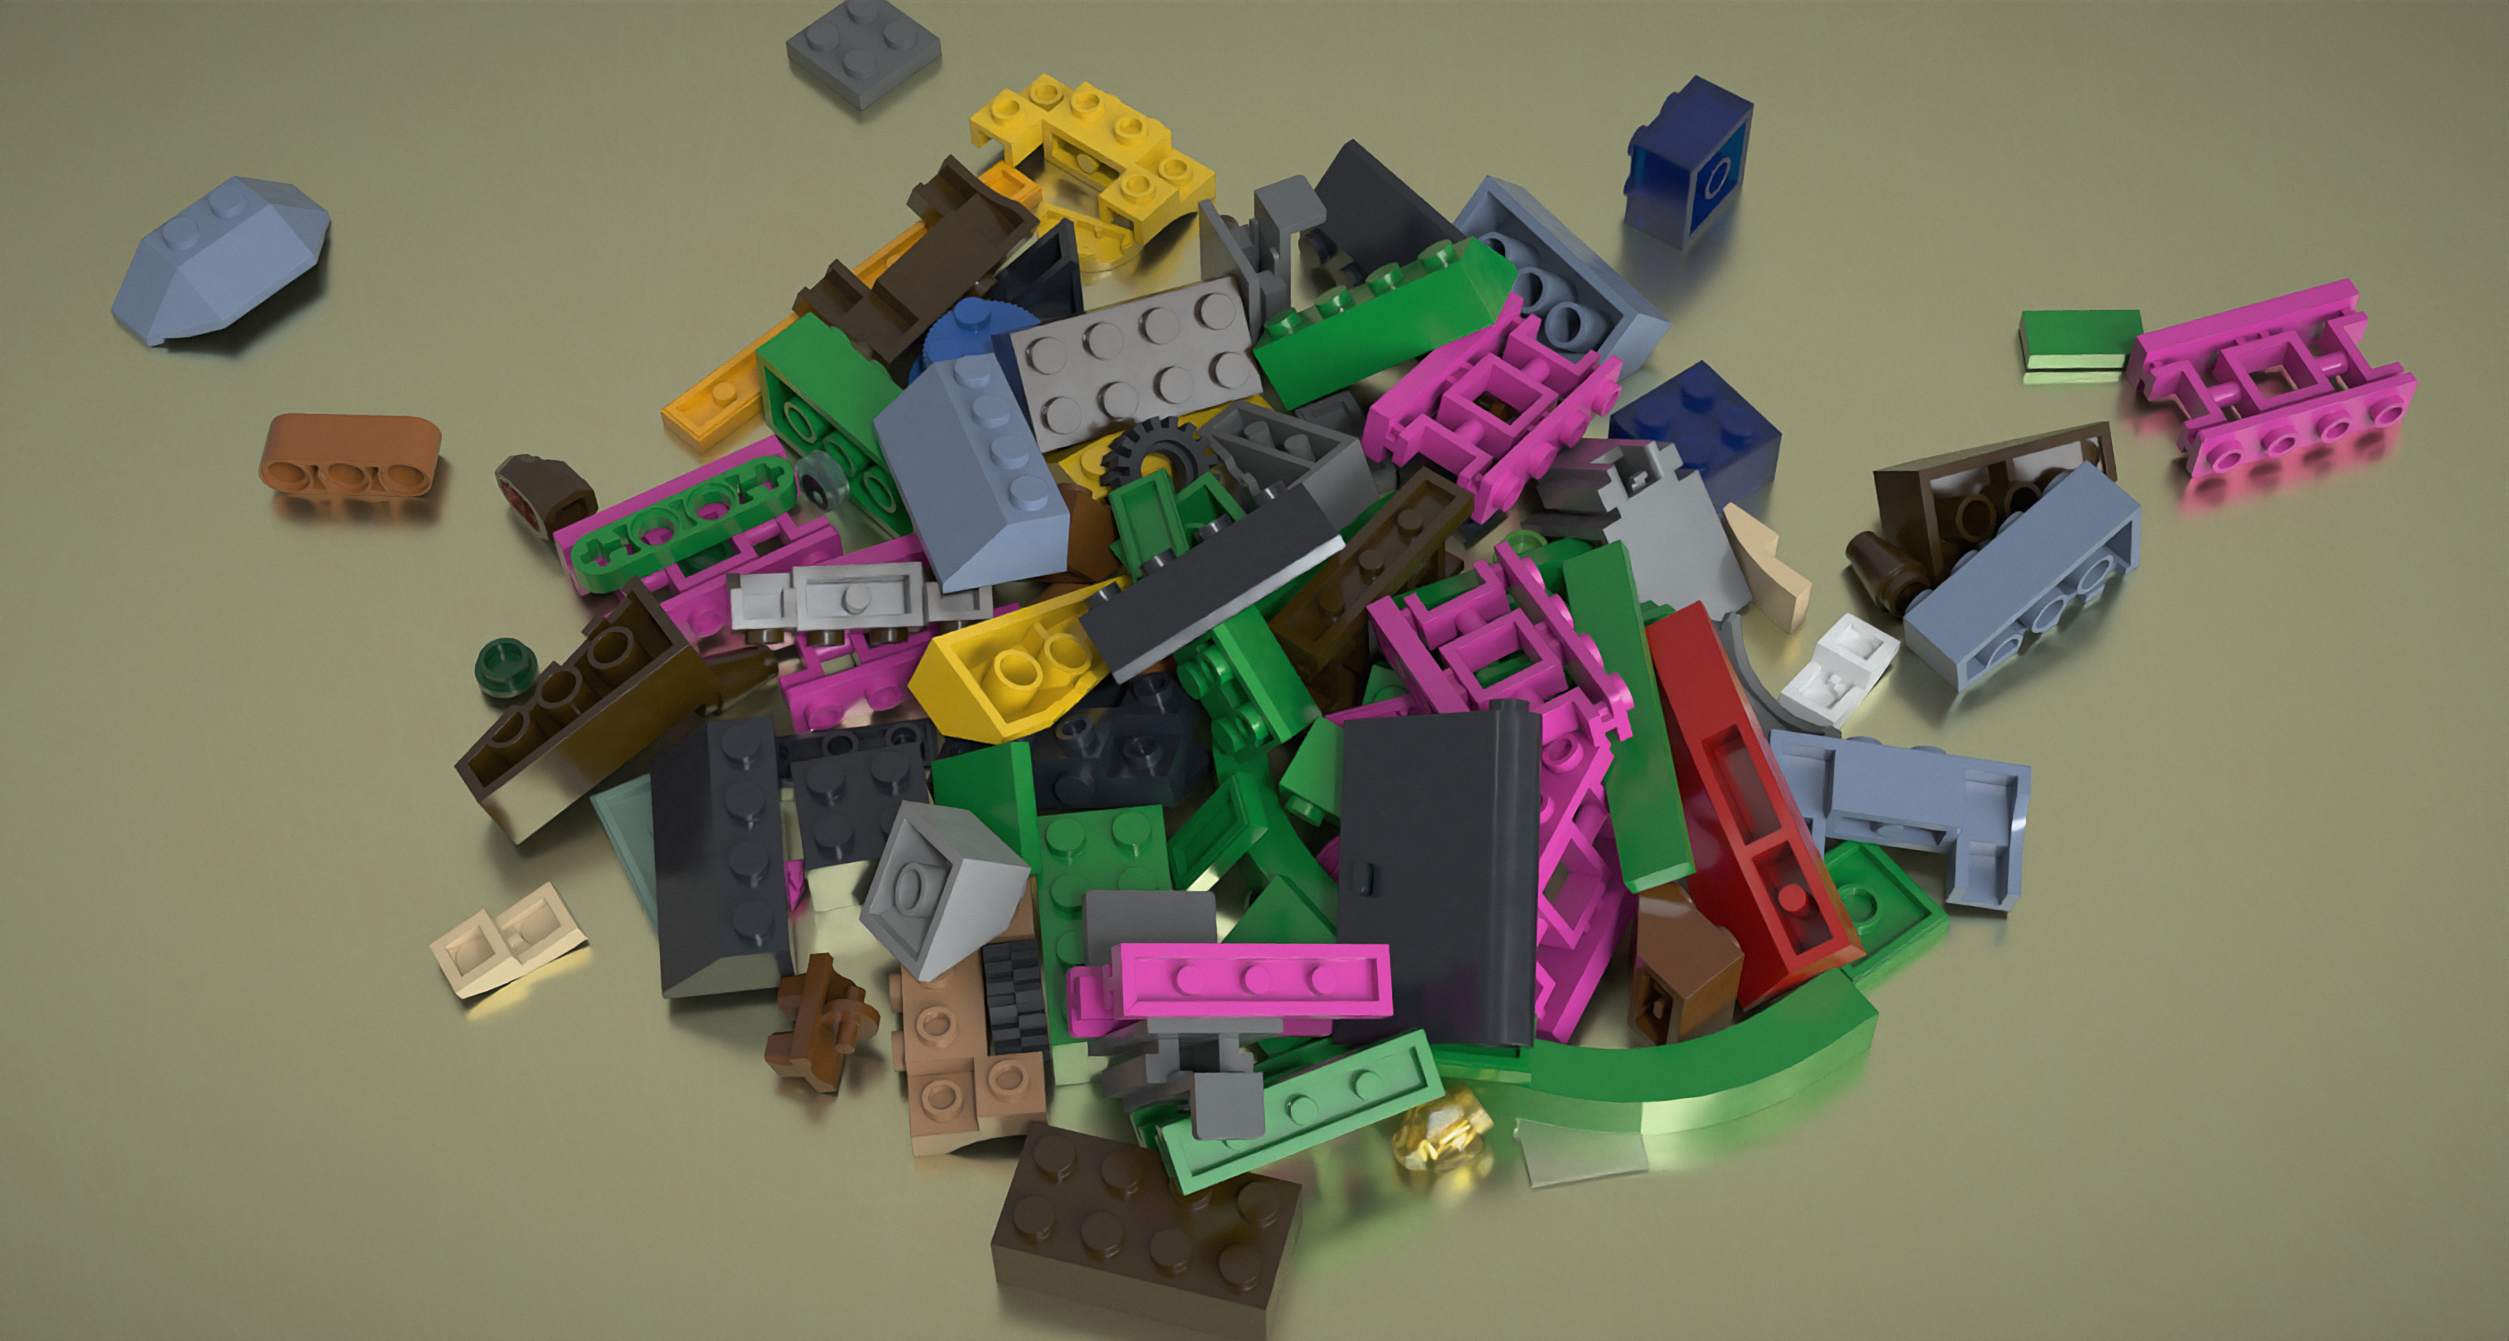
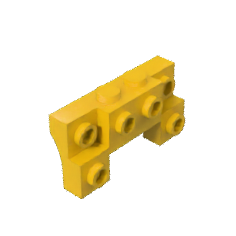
M1043 73L1019 94L1005 88L969 118L971 144L980 149L993 138L1004 145L1005 163L1013 168L1043 143L1044 159L1102 192L1098 195L1099 219L1109 224L1118 215H1122L1134 222V241L1142 246L1146 245L1173 220L1191 212H1199L1198 202L1206 199L1211 201L1216 197V172L1172 147L1171 130L1165 128L1158 120L1148 118L1122 103L1115 95L1105 93L1086 81L1073 90Z

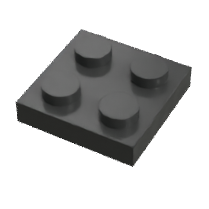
M846 0L786 41L789 59L860 111L942 55L940 38L886 0Z

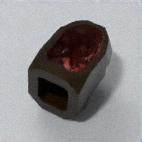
M529 454L512 455L498 466L494 472L501 492L517 515L539 538L555 544L554 532L596 514L599 509L592 487L564 461L543 460L539 456H531Z

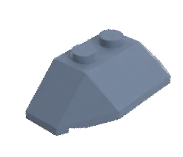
M233 176L141 239L112 305L111 313L119 323L148 347L162 344L166 338H185L226 328L317 264L324 242L325 230L328 228L331 220L329 213L293 184Z

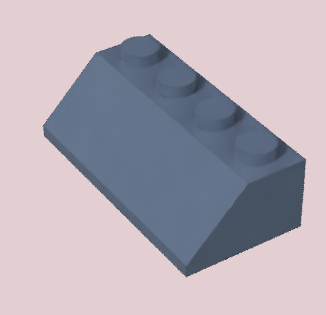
M1487 175L1453 222V225L1468 238L1475 237L1514 263L1519 274L1511 291L1524 298L1520 317L1526 319L1533 314L1542 319L1536 341L1574 364L1579 362L1590 350L1601 355L1599 365H1602L1611 355H1614L1623 361L1617 380L1618 383L1641 367L1673 324L1525 188Z
M995 354L967 355L957 359L933 362L872 420V430L942 594L1067 571L1070 512Z

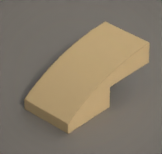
M1730 502L1723 508L1721 525L1752 593L1751 602L1773 623L1790 635L1805 621L1812 582L1775 558L1779 534Z
M548 881L497 917L493 918L483 908L428 946L455 993L463 999L524 976L563 955L588 938L561 893Z

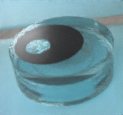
M813 450L795 462L794 470L798 476L799 486L807 499L816 508L829 513L849 499L850 487L847 477L840 465L829 454L820 450Z

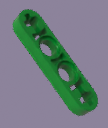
M764 455L587 533L576 541L570 555L578 583L585 590L592 593L615 591L622 588L635 573L642 579L784 514L793 507L798 495L792 465L778 456ZM769 482L771 486L777 488L768 490L766 486L761 484ZM738 493H742L744 502H748L741 505ZM710 503H722L730 508L724 516L714 520H706L697 515L702 507ZM655 528H666L674 533L670 540L660 545H648L641 541L645 533ZM630 543L633 554L628 555L626 546L623 547V545ZM602 557L603 560L609 564L600 567L599 564L593 560Z

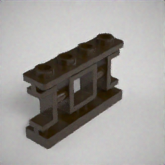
M1425 466L1267 624L1298 676L1301 677L1303 684L1324 718L1329 713L1362 705L1372 665L1385 658L1379 652V645L1366 606L1388 595L1394 597L1456 576L1464 570V561L1445 550V541L1474 512V494ZM1314 722L1297 733V735L1305 739Z

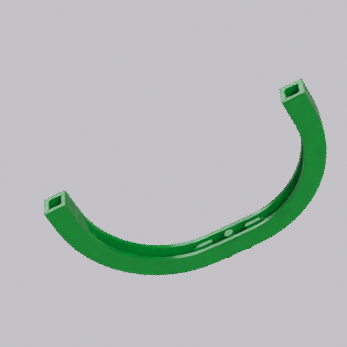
M1394 491L1376 501L1363 511L1354 523L1342 528L1338 533L1344 543L1347 544L1397 492ZM1336 554L1296 577L1297 584L1263 609L1260 614L1266 624ZM1212 733L1215 792L1235 771L1254 774L1269 829L1236 862L1248 887L1252 892L1256 890L1260 896L1277 874L1288 876L1337 928L1338 886L1315 860L1288 820L1271 778L1267 751L1240 765L1234 755L1227 754L1219 746ZM1834 967L1826 970L1751 1018L1711 1035L1675 1044L1624 1049L1570 1046L1535 1038L1531 1085L1440 1076L1444 1090L1484 1109L1523 1122L1570 1132L1616 1136L1658 1135L1701 1129L1739 1119L1780 1103L1835 1071L1871 1047L1879 1012L1840 969Z

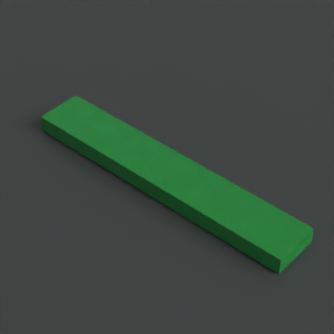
M1620 539L1562 561V567L1575 633L1580 635L1586 632L1590 635L1602 657L1603 670L1607 675L1617 672L1621 676L1634 702V708L1626 711L1633 736L1619 742L1611 730L1605 733L1611 743L1609 750L1615 757L1604 775V782L1624 884L1632 894L1696 873L1631 559L1628 549Z

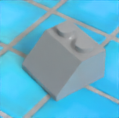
M902 800L858 920L918 981L930 982L1009 928L1016 907L1025 894L1031 867L969 810Z

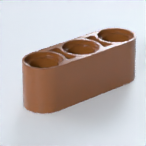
M281 414L270 423L258 473L262 482L270 488L291 494L420 496L427 493L432 487L442 443V433L432 422L413 416Z

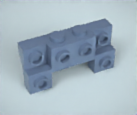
M1777 729L1770 730L1767 741L1823 861L1825 837L1948 854L1945 902L2011 912L2021 896L2022 855L2031 792V766L1950 755L1934 746H1916L1909 749L1882 745L1880 741L1865 736L1839 739Z

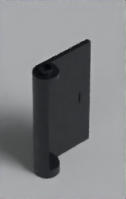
M1510 698L1492 699L1488 701V710L1344 720L1336 944H1389L1393 1015L1383 1019L1333 1020L1332 1045H1368L1416 1026L1424 1029L1429 1045H1463L1489 1049L1534 1048L1543 716L1529 711V701Z

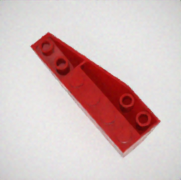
M1698 600L1645 627L1696 869V873L1686 876L1688 889L1697 910L1714 926L1721 925L1728 929L1738 941L1741 951L1745 954L1737 998L1743 1011L1746 1012L1808 983L1826 970L1842 967L1867 955L1707 610L1703 602Z

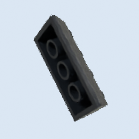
M1352 139L1343 145L1314 189L1327 210L1326 222L1300 231L1298 246L1301 255L1313 268L1319 267L1337 286L1346 285L1347 289L1351 290L1366 283V279L1370 274L1387 264L1396 262L1401 268L1417 261L1420 253L1439 241L1449 239L1453 245L1468 237L1356 140ZM1435 349L1419 355L1415 359L1420 363Z
M1282 480L1276 482L1249 499L1255 511L1242 519L1232 523L1227 513L1194 533L1199 545L1177 558L1170 547L1139 566L1138 568L1144 578L1124 591L1120 589L1115 581L1083 600L1089 612L1079 617L1078 620L1119 686L1346 547L1340 534L1302 482L1289 490Z
M773 716L707 722L650 760L663 999L779 987L782 977L796 975L781 758Z

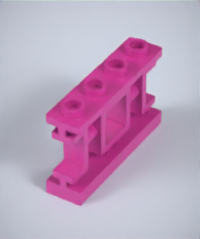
M2349 278L2138 335L2135 338L2125 376L2135 392L2144 390L2143 393L2148 401L2173 394L2177 395L2191 420L2183 422L2176 445L2181 453L2188 452L2190 454L2186 468L2192 477L2212 472L2225 473L2240 464L2265 457L2278 458L2297 448L2322 441L2325 443L2334 442L2347 434L2375 426L2383 428L2393 425L2406 415L2418 385L2417 379L2411 372L2403 374L2404 369L2399 362L2372 369L2355 345L2361 342L2369 318L2364 311L2356 313L2355 308L2360 293ZM2319 341L2318 345L2325 355L2313 358L2305 345ZM2282 364L2298 390L2264 399L2249 373ZM2213 370V375L2219 384L2206 388L2198 374ZM2340 376L2348 389L2334 393L2335 389L2328 378ZM2233 405L2242 419L2226 423L2227 419L2220 408Z
M1510 291L1495 324L1436 348L1377 400L1369 409L1361 440L1364 454L1377 463H1380L1393 452L1391 461L1402 467L1417 452H1420L1457 475L1456 484L1474 494L1475 504L1471 519L1481 525L1498 509L1503 512L1509 510L1518 499L1524 484L1531 477L1537 480L1541 479L1553 464L1557 453L1565 445L1573 448L1584 435L1589 422L1596 415L1605 417L1615 406L1622 391V387L1617 384L1623 364L1622 360L1611 355L1602 365H1599L1601 355L1590 350L1579 362L1574 364L1536 341L1542 319L1533 314L1526 319L1521 318L1520 313L1524 298ZM1505 349L1502 359L1497 357ZM1486 390L1523 414L1511 425H1508L1474 404L1473 401ZM1559 395L1565 398V400L1556 407ZM1438 410L1436 421H1434L1430 416ZM1494 456L1500 461L1490 470Z
M771 435L554 532L553 537L562 569L573 587L576 586L580 596L590 593V591L585 590L578 583L570 557L573 545L582 536L754 458L769 455L778 456L787 461L785 449L776 436ZM793 468V471H794V474H795V480H796L797 490H798V495H797V499H798V498L801 497V492H800V486H799L798 476H797L796 471H795L794 468ZM769 482L761 484L766 486L768 490L777 488L771 486ZM738 493L740 504L747 503L748 501L744 502L742 493ZM710 503L702 507L697 515L706 520H714L724 516L730 508L722 503ZM785 512L780 516L727 539L735 556L687 578H685L678 565L674 563L642 578L641 581L651 593L665 586L669 587L674 597L660 603V605L690 642L699 637L712 635L730 623V617L727 614L726 573H739V575L788 573L792 567L811 566L844 554L840 534L834 526H830V522L825 515L796 527L788 513ZM655 528L645 533L641 541L648 545H660L670 540L674 533L666 528ZM778 535L784 547L758 558L753 546ZM631 544L623 545V547L626 546L628 555H632ZM602 557L593 560L597 562L600 567L609 564L605 562ZM620 589L614 591L620 602L626 598ZM612 612L603 616L607 618Z
M916 532L811 565L921 562L922 568L931 567ZM1018 602L993 609V616L995 618L1021 608ZM923 626V632L909 636V642L884 644L872 649L868 648L863 634H845V645L807 647V636L792 637V632H784V643L768 646L773 651L795 644L805 669L779 678L783 701L786 709L789 710L795 733L802 734L813 730H826L836 726L841 721L875 710H888L900 702L915 698L908 688V684L932 638L940 636L939 626ZM852 653L857 667L825 677L820 663Z
M1506 540L1494 546L1498 562L1489 566L1482 559L1472 564L1479 587L1430 611L1425 608L1415 593L1403 598L1406 607L1401 610L1398 609L1389 595L1366 606L1380 651L1424 715L1488 710V701L1492 699H1521L1530 702V712L1543 716L1542 746L1578 728L1583 730L1595 748L1607 742L1605 733L1609 730L1613 732L1619 742L1633 736L1626 711L1634 708V702L1625 682L1617 672L1610 675L1606 674L1603 670L1602 657L1590 635L1586 632L1580 635L1575 633L1573 630V620L1561 597L1558 594L1550 597L1547 596L1544 592L1545 585L1535 563L1529 556L1519 559ZM1506 589L1520 607L1512 612L1505 593ZM1417 633L1430 651L1439 647L1445 668L1444 671L1440 669L1417 636ZM1520 648L1525 651L1534 665L1486 689L1482 688L1472 672ZM1563 666L1578 687L1544 703L1545 700L1568 689Z
M1580 730L1565 733L1558 739L1544 745L1542 749L1537 947L1539 943L1541 945L1537 951L1535 1013H1537L1535 1038L1561 1044H1567L1634 914L1637 893L1632 894L1624 884L1607 793L1600 784L1615 757L1609 750L1611 743L1607 739L1606 743L1595 748L1586 734ZM1578 809L1579 812H1578L1576 818L1574 819V821H1572V818H1573V816H1574L1576 810ZM1596 835H1598V837H1597V839H1596L1594 845L1592 846V843H1593V841H1594ZM1561 859L1570 873L1552 906L1542 892Z
M1119 943L1111 947L1112 964H1106L1102 967L1076 966L1066 972L1068 1033L1072 1038H1100L1145 1019L1283 1018V1033L1272 1037H1324L1330 1035L1333 1031L1332 1020L1383 1019L1393 1015L1389 944Z

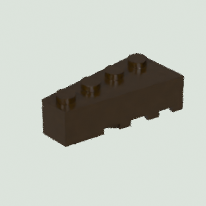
M636 573L620 589L626 598L607 618L598 613L585 626L581 633L586 640L561 666L553 660L536 678L539 683L535 694L523 707L511 705L454 765L478 804L516 845L524 841L724 688Z

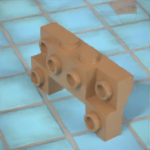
M1031 878L1027 879L1025 894L1016 907L1009 928L985 945L1035 939ZM983 946L930 982L918 981L902 964L901 972L889 973L892 1013H903L904 1030L892 1031L891 1033L894 1071H907L910 1139L914 1157L948 1154L974 1142L997 1137L1028 1134L1032 1121L1048 1125L1042 1051L990 1056Z

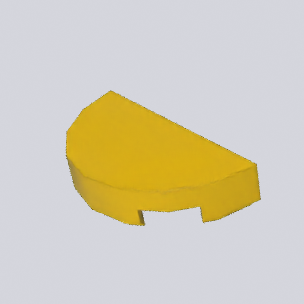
M1042 200L1039 203L1035 217L1041 221L1036 229L1038 239L1063 218L1073 221L1080 271L1091 273L1112 270L1131 261L1144 248V246L1134 241L1133 230L1112 223L1106 224L1100 219Z

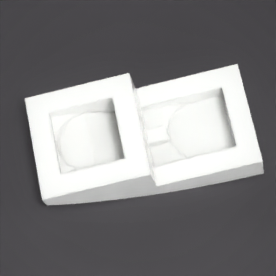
M1847 612L1817 642L1811 661L1780 692L1777 702L1796 717L1818 726H1834L1839 730L1876 684L1897 653L1901 642Z

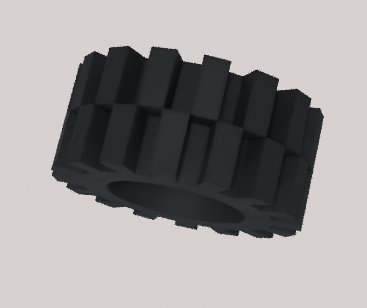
M1159 416L1138 423L1111 442L1108 447L1112 451L1103 456L1100 465L1109 468L1108 472L1100 476V486L1111 485L1113 491L1142 478L1141 466L1145 457L1150 453H1160L1169 458L1177 470L1179 486L1176 493L1178 494L1208 470L1210 471V468L1220 464L1217 453L1206 457L1203 449L1212 444L1206 435L1196 440L1192 437L1197 426L1187 422L1178 427L1179 417L1168 416L1160 420ZM1213 474L1220 483L1221 474ZM1107 495L1104 499L1107 505L1111 506L1109 496Z
M1037 938L983 945L995 1055L1042 1051L1043 1061L1051 1060Z

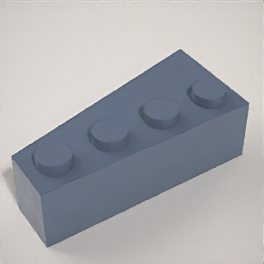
M2088 460L2083 462L2071 474L2067 472L2059 474L2045 488L2042 498L2025 513L2022 511L2015 512L2007 518L1999 528L1996 538L1980 552L1972 550L1965 554L1954 566L1951 576L1934 591L1927 589L1913 599L1903 617L1906 646L1958 693L2016 653L2023 640L2021 634L2029 629L2033 633L2043 634L2059 622L2061 613L2065 609L2067 602L2077 596L2081 601L2087 603L2103 591L2105 584L2101 580L2106 574L2116 569L2125 576L2140 565L2142 505Z

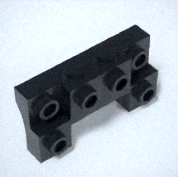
M1151 672L1148 674H1138L1131 679L1120 707L1069 709L1051 727L1010 741L1029 742L1036 809L1120 808L1162 804V807L1177 806L1185 786L1186 763L1191 736L1203 706L1200 699L1196 700L1186 692L1180 683L1177 673ZM943 735L945 741L935 761L996 745ZM931 769L926 780V784L930 792L931 798L933 800V803L935 805L933 776Z

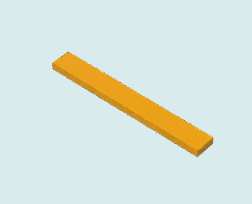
M1003 159L978 177L988 187L1009 199L1020 202L1029 211L1036 207L1041 200L1043 201L1042 187L1017 169L1006 164ZM922 219L852 269L851 272L872 290L876 279L922 238L931 227ZM795 312L661 409L663 424L703 455L762 411L764 405L755 350L799 320L800 317Z

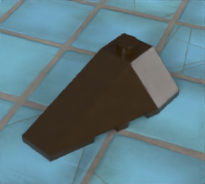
M2100 421L1935 455L1875 470L1873 475L1882 531L1897 549L1925 566L1927 578L1931 583V590L1934 591L1951 576L1954 566L1965 554L1972 550L1980 552L1994 540L1999 528L2007 518L2018 511L2025 513L2042 498V494L2048 484L2063 472L2071 474L2083 462L2088 460L2114 483L2118 481L2109 421Z

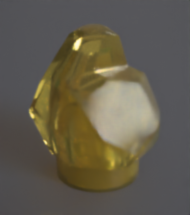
M1463 1081L1448 1092L1444 1089L1446 1095L1408 1109L1400 1127L1392 1138L1393 1154L1403 1167L1447 1173L1466 1165L1482 1150L1483 1141L1480 1136L1495 1125L1478 1099Z

